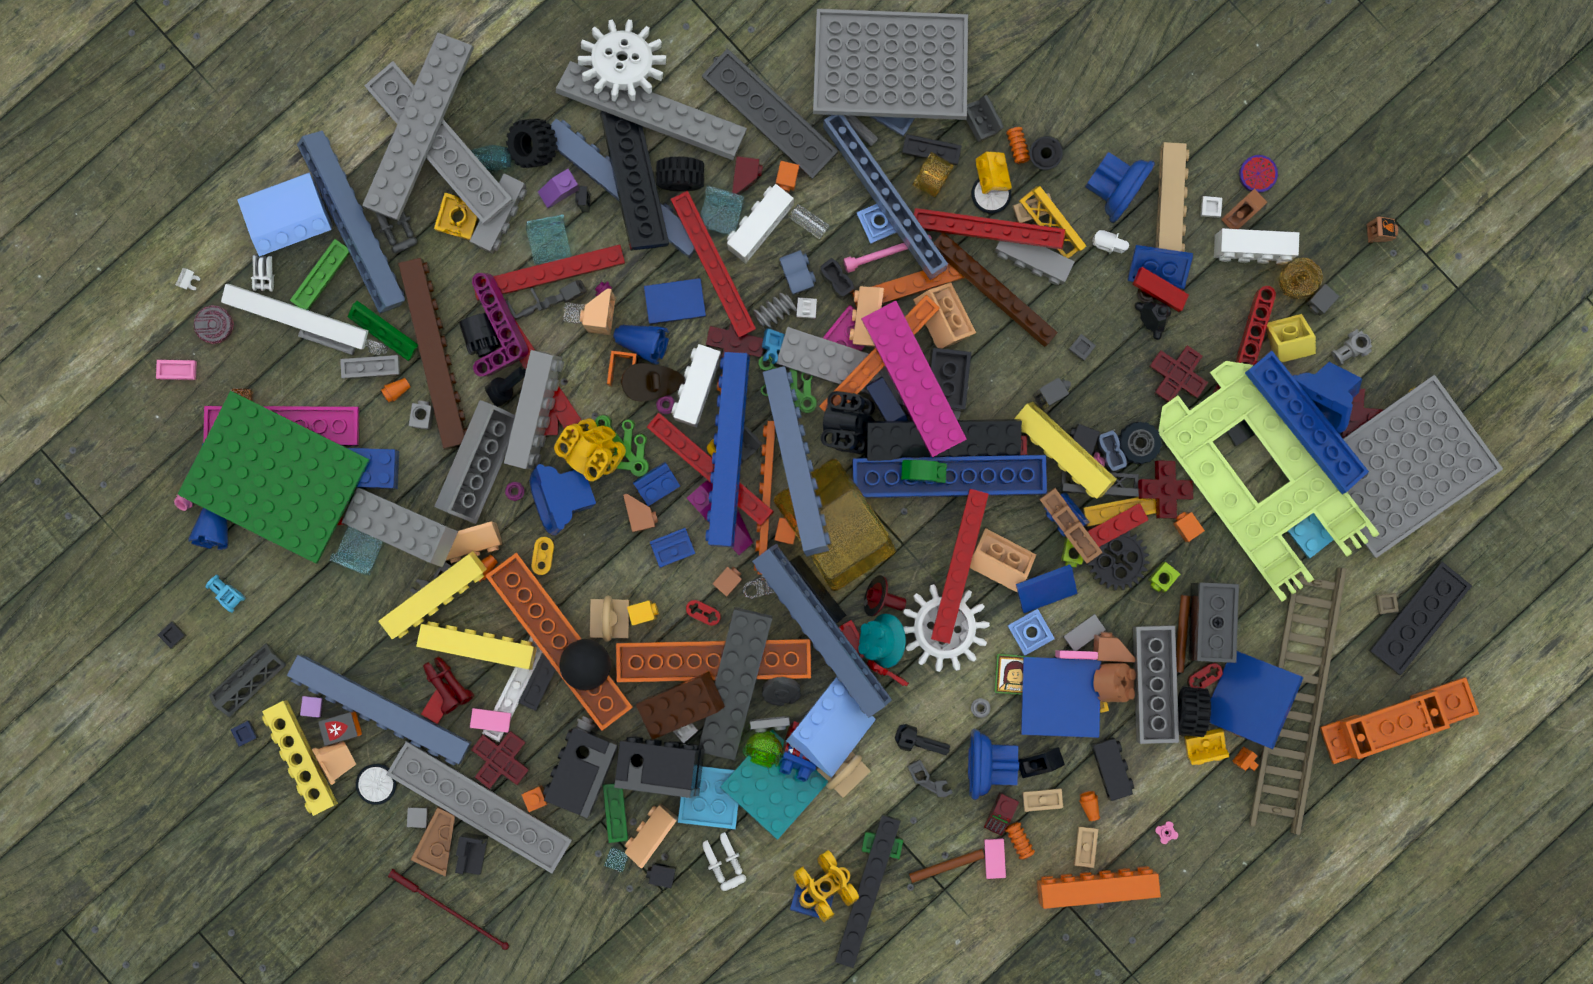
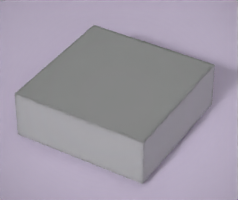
M408 807L407 827L427 828L428 808Z

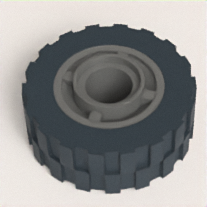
M1147 422L1129 424L1121 430V434L1118 436L1120 442L1119 449L1123 451L1126 460L1130 463L1144 464L1151 462L1160 453V448L1162 447V438L1159 435V431ZM1137 438H1141L1143 440L1144 444L1142 448H1138L1136 446L1135 442Z

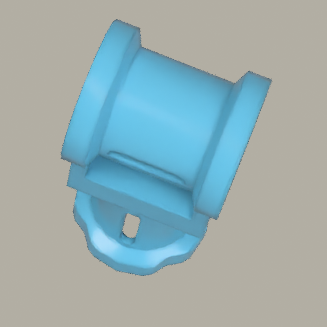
M215 575L207 582L205 587L207 589L210 588L217 595L215 598L226 610L233 613L235 611L234 608L241 600L244 601L246 598L231 585L224 584L219 579V575Z

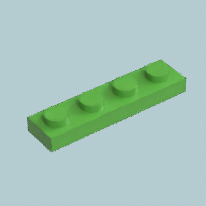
M334 239L290 301L300 308L309 310L349 256L348 248Z

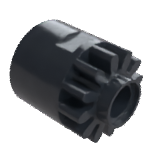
M1052 136L1038 138L1030 148L1032 163L1043 170L1056 167L1061 162L1064 154L1061 142ZM1044 147L1051 149V157L1046 158L1043 156L1042 150Z
M486 313L473 315L459 322L469 355L476 354L478 357H484L494 352L493 348L500 346L497 334Z

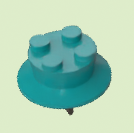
M881 614L873 621L862 624L858 651L867 659L873 660L883 668L895 666L902 658L906 645L905 631L899 619L891 614Z

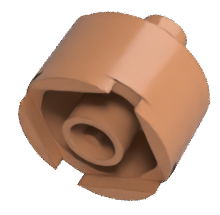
M1125 663L1101 664V668L1095 671L1093 682L1095 692H1098L1100 695L1098 699L1101 702H1127L1134 699L1135 669H1131Z

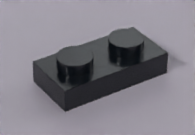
M579 186V191H576L575 202L582 212L590 213L591 193L587 186Z

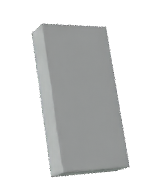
M1093 614L1063 637L1071 649L1077 651L1094 639V635H1100L1106 629L1097 616Z

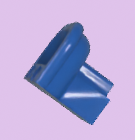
M1110 152L1107 153L1085 187L1106 201L1104 206L1105 212L1110 217L1111 223H1115L1128 208L1154 168L1155 163L1152 160L1148 162L1138 160L1129 166Z
M1328 362L1316 374L1302 373L1300 375H1293L1294 379L1339 434L1344 432L1349 425L1353 398L1359 393L1362 378L1331 362Z
M538 464L531 472L530 487L543 527L551 536L557 535L572 519L573 513L591 509L596 504L589 481L576 470L559 474L553 467H544V465Z
M975 728L972 729L970 732L968 756L969 796L973 800H977L979 796H984L990 791L991 785H1017L1019 770L1018 746L992 744L988 736L980 733Z

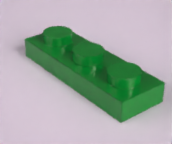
M615 783L603 784L609 843L628 841L624 791L620 788H614Z

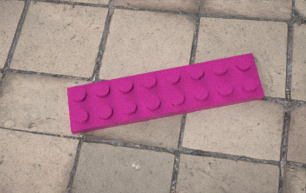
M897 301L861 318L931 457L967 440Z
M204 406L203 443L222 406ZM263 406L342 446H359V407Z

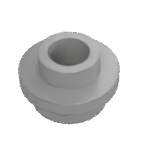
M978 698L972 702L971 711L976 717L983 718L989 714L990 704L987 700ZM979 704L984 706V710L981 712L977 710Z
M583 716L582 719H577V727L591 732L592 728L596 726L593 724V720Z

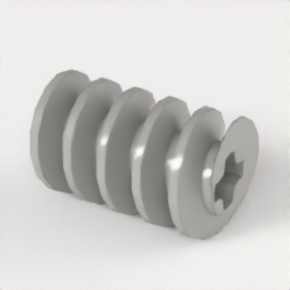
M780 292L778 294L779 299L776 297L772 298L773 304L767 301V308L761 305L760 312L753 310L754 316L763 329L765 325L771 328V321L777 324V317L783 320V313L791 315L790 308L797 311L787 294L784 295Z

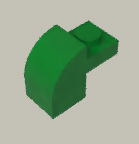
M903 460L901 479L946 483L947 464L927 460Z

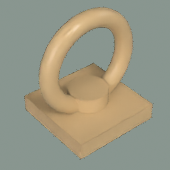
M609 595L605 596L604 599H591L590 638H603L606 642H609L611 638H629V613L627 607L630 605V600L612 599Z
M853 752L848 755L832 778L820 768L816 769L828 780L827 789H835L842 798L871 772L862 762L861 755H855Z

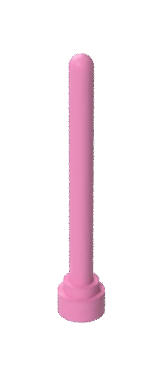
M904 243L856 259L855 257L851 258V256L844 258L843 263L847 273L855 271L859 265L907 250L908 248Z

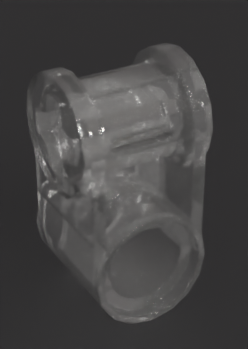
M764 576L746 583L742 590L743 595L747 599H755L775 593L768 586ZM753 585L756 587L757 592L754 596H749L746 593L747 586Z

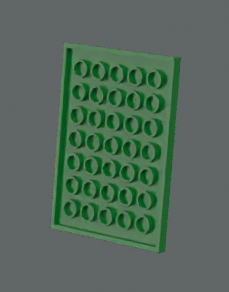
M230 391L177 495L318 564L370 459Z

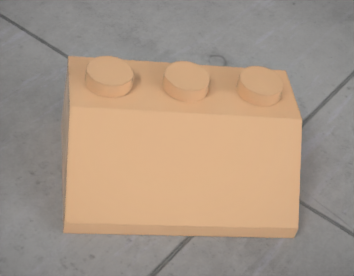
M951 282L930 289L913 299L917 305L927 295L940 307L925 323L937 348H947L976 334Z
M860 286L859 291L855 290L854 302H857V309H853L852 321H855L854 329H850L849 340H853V345L875 347L861 318L882 308L884 288Z
M611 289L603 291L585 305V310H581L580 322H582L587 332L611 335L616 300Z
M491 521L458 531L446 561H450L451 564L456 563L462 559L461 557L467 556L472 551L477 556H480V552L487 550L488 553L499 550L498 546H502L503 543L497 523Z
M985 528L974 549L970 568L1017 592L1016 584L1026 581L1036 554Z
M659 804L658 807L655 805L647 814L650 816L646 823L644 821L641 822L636 829L639 832L635 839L631 837L625 845L627 848L625 854L640 868L644 867L678 819L677 815L662 804Z

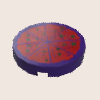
M1254 155L1241 165L1239 170L1240 182L1250 192L1254 188L1258 193L1266 192L1276 183L1278 169L1269 157Z

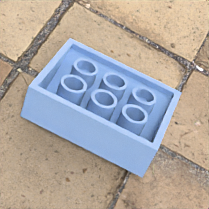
M310 172L237 199L251 240L259 256L327 232L333 226Z
M835 678L786 741L832 778L876 719L873 716L868 718L860 710L856 700L849 695L844 684Z

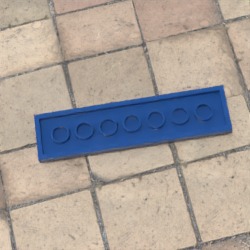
M1270 351L1245 372L1247 377L1342 495L1369 472L1273 351Z

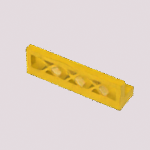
M1036 186L1019 200L1037 225L1058 226L1061 229H1066L1065 236L1067 239H1064V241H1070L1074 248L1067 254L1063 250L1057 249L1060 255L1070 258L1077 251H1081L1086 247L1085 243L1041 186ZM1032 195L1038 200L1037 208H1030L1025 202ZM1040 211H1045L1049 214V223H1042L1039 220Z

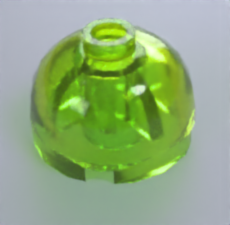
M766 731L751 735L742 752L745 757L747 754L752 757L751 762L771 768L772 764H775V767L778 766L783 749L775 734Z

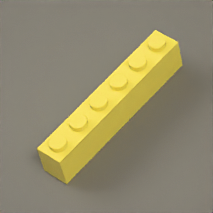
M1034 402L1027 403L1014 418L1021 419V432L1027 433L1032 443L1042 447L1046 456L1057 461L1060 469L1072 475L1071 478L1075 483L1081 484L1086 488L1085 491L1089 496L1096 499L1102 497L1117 480Z
M472 551L378 622L391 639L397 636L402 638L409 632L407 628L411 625L414 627L418 626L424 621L422 617L426 614L431 616L439 610L437 606L441 603L446 605L454 599L453 594L459 592V594L463 593L469 588L467 584L472 580L476 583L484 577L483 572L487 568Z
M430 621L427 622V625L421 624L416 647L524 669H533L537 647L532 646L530 641L521 640V643L513 642L514 638L502 636V640L495 639V634L484 632L483 636L476 635L475 630L465 629L464 632L457 631L458 627L446 625V628H441L439 623Z

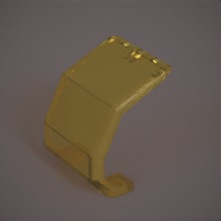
M830 459L821 465V468H816L812 471L811 474L812 478H816L818 489L815 492L816 496L821 498L823 507L819 509L821 515L824 514L827 525L824 526L825 533H829L831 544H828L829 551L811 555L810 557L831 591H837L892 556L896 552V548L879 518L837 459ZM789 488L787 490L784 489L775 495L773 501L801 542Z

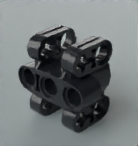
M831 392L827 398L828 406L823 417L822 444L841 452L865 453L867 451V421H875L870 416L875 410L874 403L855 393ZM840 395L841 403L835 406L833 398ZM865 405H868L869 408H868V409H865V411H864V410H863V407H864ZM833 433L832 443L828 444L826 437L828 434ZM859 442L862 443V447H856Z

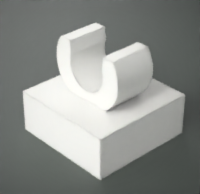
M182 268L175 285L186 290L187 287L191 290H196V287L191 285V280L200 281V278L193 275V271Z
M798 298L796 318L815 319L817 299Z
M691 723L673 732L685 743L698 729Z

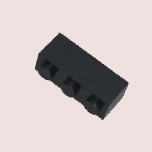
M1112 737L1091 744L1108 800L1114 801L1133 795L1132 789H1134L1132 779L1127 776L1128 765L1126 760L1121 758L1120 752H1122L1120 742Z

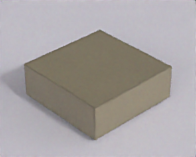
M1396 593L1375 595L1378 614L1399 612Z

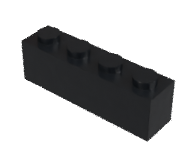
M800 555L789 561L836 624L847 616Z

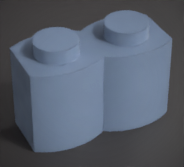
M800 250L779 258L792 296L814 288L813 283L816 282L813 271H808L807 265H809V260L806 253L802 255Z
M1112 430L1099 435L1097 446L1100 452L1104 454L1103 458L1107 470L1113 472L1126 467V457L1123 451L1119 449L1120 442L1117 434Z

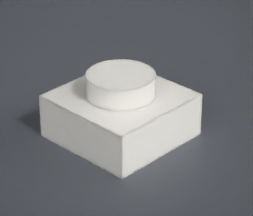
M1203 196L1201 216L1220 218L1222 198Z

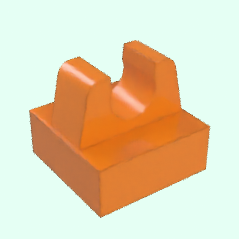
M1243 747L1232 760L1236 766L1245 771L1248 768L1255 771L1259 766L1254 761L1257 755L1246 747Z

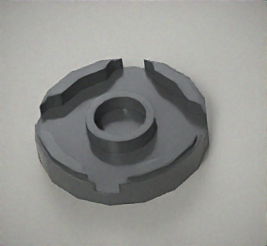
M776 677L765 682L762 687L764 700L772 705L783 706L784 703L788 702L793 704L801 695L800 685L791 678Z

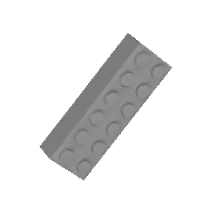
M531 350L504 464L523 469L536 468L540 464V450L546 441L544 433L550 424V417L548 416L550 409H553L555 403L553 398L554 391H557L559 387L558 375L564 366L562 356Z
M479 401L434 507L472 523H477L506 455L515 419L514 414L487 402Z
M358 487L342 520V523L440 567H443L458 531Z
M1133 626V655L1136 658L1134 662V669L1136 671V678L1134 680L1136 742L1140 744L1179 743L1175 626Z

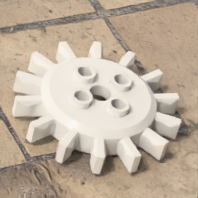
M629 19L625 25V31H617L613 20H609L608 30L610 33L605 35L599 29L593 27L592 35L597 42L593 44L583 39L581 41V49L592 53L591 56H578V65H592V69L582 73V80L585 82L596 77L599 81L594 86V93L597 95L605 86L612 88V101L617 100L619 90H627L630 100L635 101L636 91L634 88L641 86L644 91L650 94L652 92V85L646 79L648 77L660 81L663 79V72L652 68V65L666 64V55H652L653 51L661 48V40L658 39L647 43L645 39L649 36V27L646 26L637 35L632 32L633 24L632 20ZM624 54L627 56V59L620 61L617 59V56Z
M933 584L930 585L929 589L932 599L928 602H925L922 596L917 593L913 596L914 600L921 606L917 613L910 609L903 610V614L915 619L914 626L903 627L905 634L914 633L916 638L905 649L911 651L920 646L924 650V653L918 660L920 665H923L930 655L936 657L935 670L938 672L943 668V659L950 658L952 667L957 671L960 670L958 655L964 653L969 660L973 662L976 660L975 654L969 650L972 642L979 646H986L987 644L983 638L975 636L976 629H985L990 625L986 621L975 622L974 614L981 612L984 609V605L978 604L969 609L966 601L971 597L972 592L967 590L962 595L955 626H960L961 628L960 633H955L953 630L950 644L944 643L941 645L938 641L932 640L933 628L929 629L927 623L930 621L935 623L941 597L938 596L937 588Z

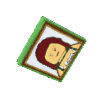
M997 654L994 692L1022 695L1023 657L1031 656Z

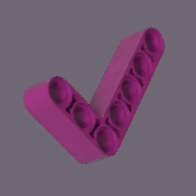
M477 273L472 278L473 287L502 345L498 350L474 363V373L483 377L491 376L525 358L528 354V347L494 277L488 273ZM483 277H485L486 284L484 287L481 285V279ZM491 294H493L495 298L492 304L489 301V297ZM500 311L503 314V318L501 321H499L497 317ZM507 329L511 331L510 338L506 336ZM516 346H518L520 350L518 355H516L514 352V348ZM500 354L503 356L502 364H500L498 361V357ZM484 363L487 365L486 372L482 370V365Z

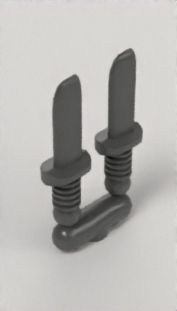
M404 211L397 224H402L409 239L396 244V239H394L395 237L391 230L394 228L393 224L389 225L384 215L375 212L382 227L380 233H385L389 244L393 246V253L408 250L417 244L418 241L413 237L414 233L408 222L411 218L410 216L406 217Z

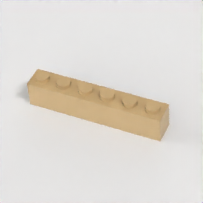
M1164 142L1160 146L1156 248L1185 252L1182 236H1185L1186 225H1183V217H1186L1187 207L1184 206V198H1187L1188 192L1187 187H1185V180L1188 179V168L1185 167L1186 161L1189 159V149H1186V143Z

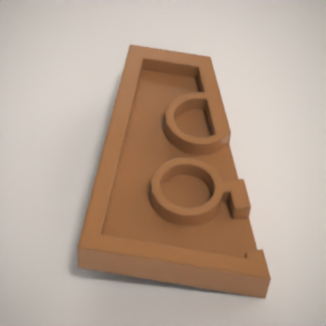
M437 807L411 857L412 861L445 877L455 820L453 814Z

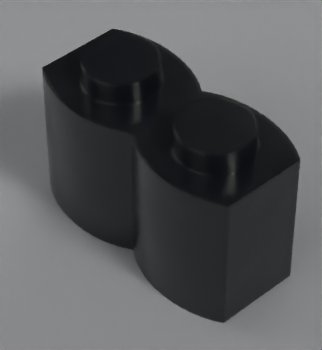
M831 258L820 266L821 276L832 286L834 294L839 299L844 300L854 292L853 282L847 275L843 274L842 268L836 260Z

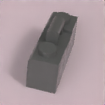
M1057 378L1038 389L1033 394V397L1039 407L1045 410L1069 394L1068 390L1071 382L1064 379L1061 381L1060 378Z

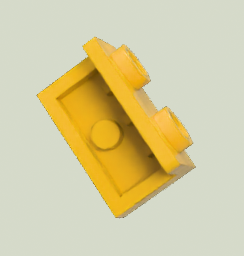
M986 151L976 158V167L983 194H987L992 190L1008 191L1012 188L1004 153Z
M1222 728L1207 731L1204 737L1184 736L1186 754L1192 765H1201L1214 760L1220 761L1229 757Z

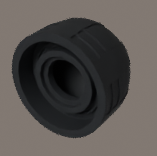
M581 639L572 642L565 648L560 658L559 667L563 679L570 686L579 690H591L605 682L610 673L611 660L608 652L601 644L594 640Z

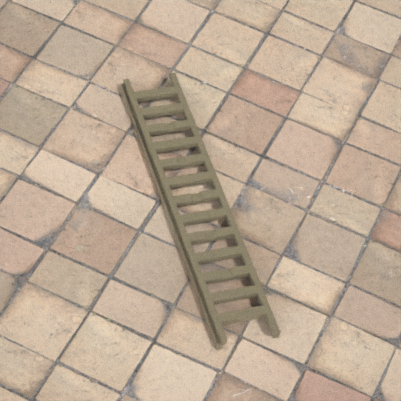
M1346 568L1336 569L1334 582L1314 579L1308 583L1304 576H1300L1301 572L1295 575L1297 580L1303 585L1333 590L1331 601L1297 595L1298 586L1292 580L1291 585L1296 590V593L1292 594L1290 592L1277 667L1284 669L1285 659L1320 665L1318 677L1292 672L1302 676V682L1316 684L1314 696L1297 692L1294 699L1313 703L1311 715L1289 711L1287 716L1290 719L1310 722L1308 734L1282 729L1279 736L1306 741L1305 751L1299 752L1274 747L1272 750L1263 746L1249 822L1250 826H1256L1258 811L1293 817L1290 833L1300 835ZM1295 602L1329 609L1328 620L1293 614ZM1292 621L1325 627L1324 639L1291 633ZM1288 641L1322 646L1321 658L1288 652ZM1268 754L1303 760L1301 771L1267 765ZM1265 773L1300 779L1298 791L1263 784ZM1266 792L1296 798L1295 808L1288 809L1260 803L1261 794Z

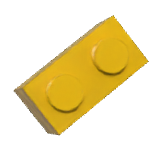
M651 600L627 607L632 626L657 619L656 615L659 614L656 603H652Z

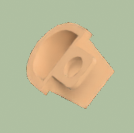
M344 741L330 744L320 749L316 747L311 749L331 785L335 783L334 780L356 765Z

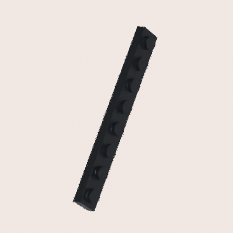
M884 814L881 815L857 890L859 899L853 903L835 959L836 963L854 968L901 822L900 819Z

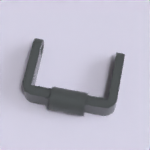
M531 287L530 290L534 295L537 303L540 302L533 287ZM506 301L515 319H520L523 316L527 317L538 309L536 304L531 305L516 315L509 301Z

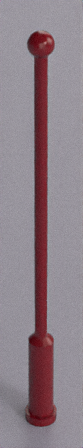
M394 869L389 873L388 878H392L414 893L418 892L501 945L503 950L509 948L507 942L503 943L419 889L418 885L400 875Z

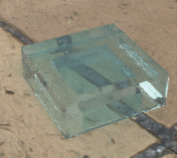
M611 847L604 866L623 872L628 856L625 854V851Z

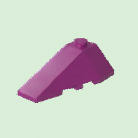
M708 480L687 497L689 502L706 520L708 510H711L709 492L713 491V484ZM737 508L735 543L732 549L740 555L753 541Z

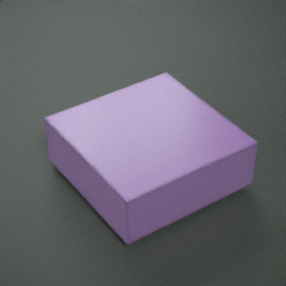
M302 696L300 715L320 718L323 698Z

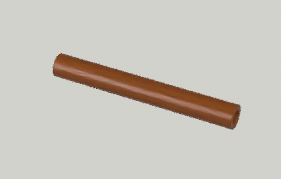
M1181 595L1176 645L1177 672L1184 673L1191 596Z
M979 849L910 873L909 876L911 882L914 883L984 859L985 856L983 850Z

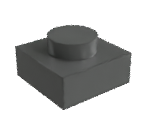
M1080 334L1069 348V351L1084 361L1096 345Z

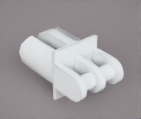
M1099 230L1092 238L1093 245L1109 252V255L1113 251L1122 254L1129 248L1127 241L1118 238L1119 233L1113 234Z
M253 255V276L251 277L253 291L269 289V291L273 292L275 275L272 273V256H268L266 259V256L259 258L257 255Z

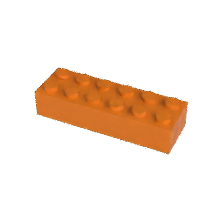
M1149 866L1138 867L1137 871H1130V868L1118 869L1116 873H1112L1111 870H1102L1096 875L1091 874V872H1082L1080 876L1062 874L1060 875L1061 878L1043 876L1041 880H1037L1039 904L1043 909L1160 898L1159 875L1154 870L1149 869Z

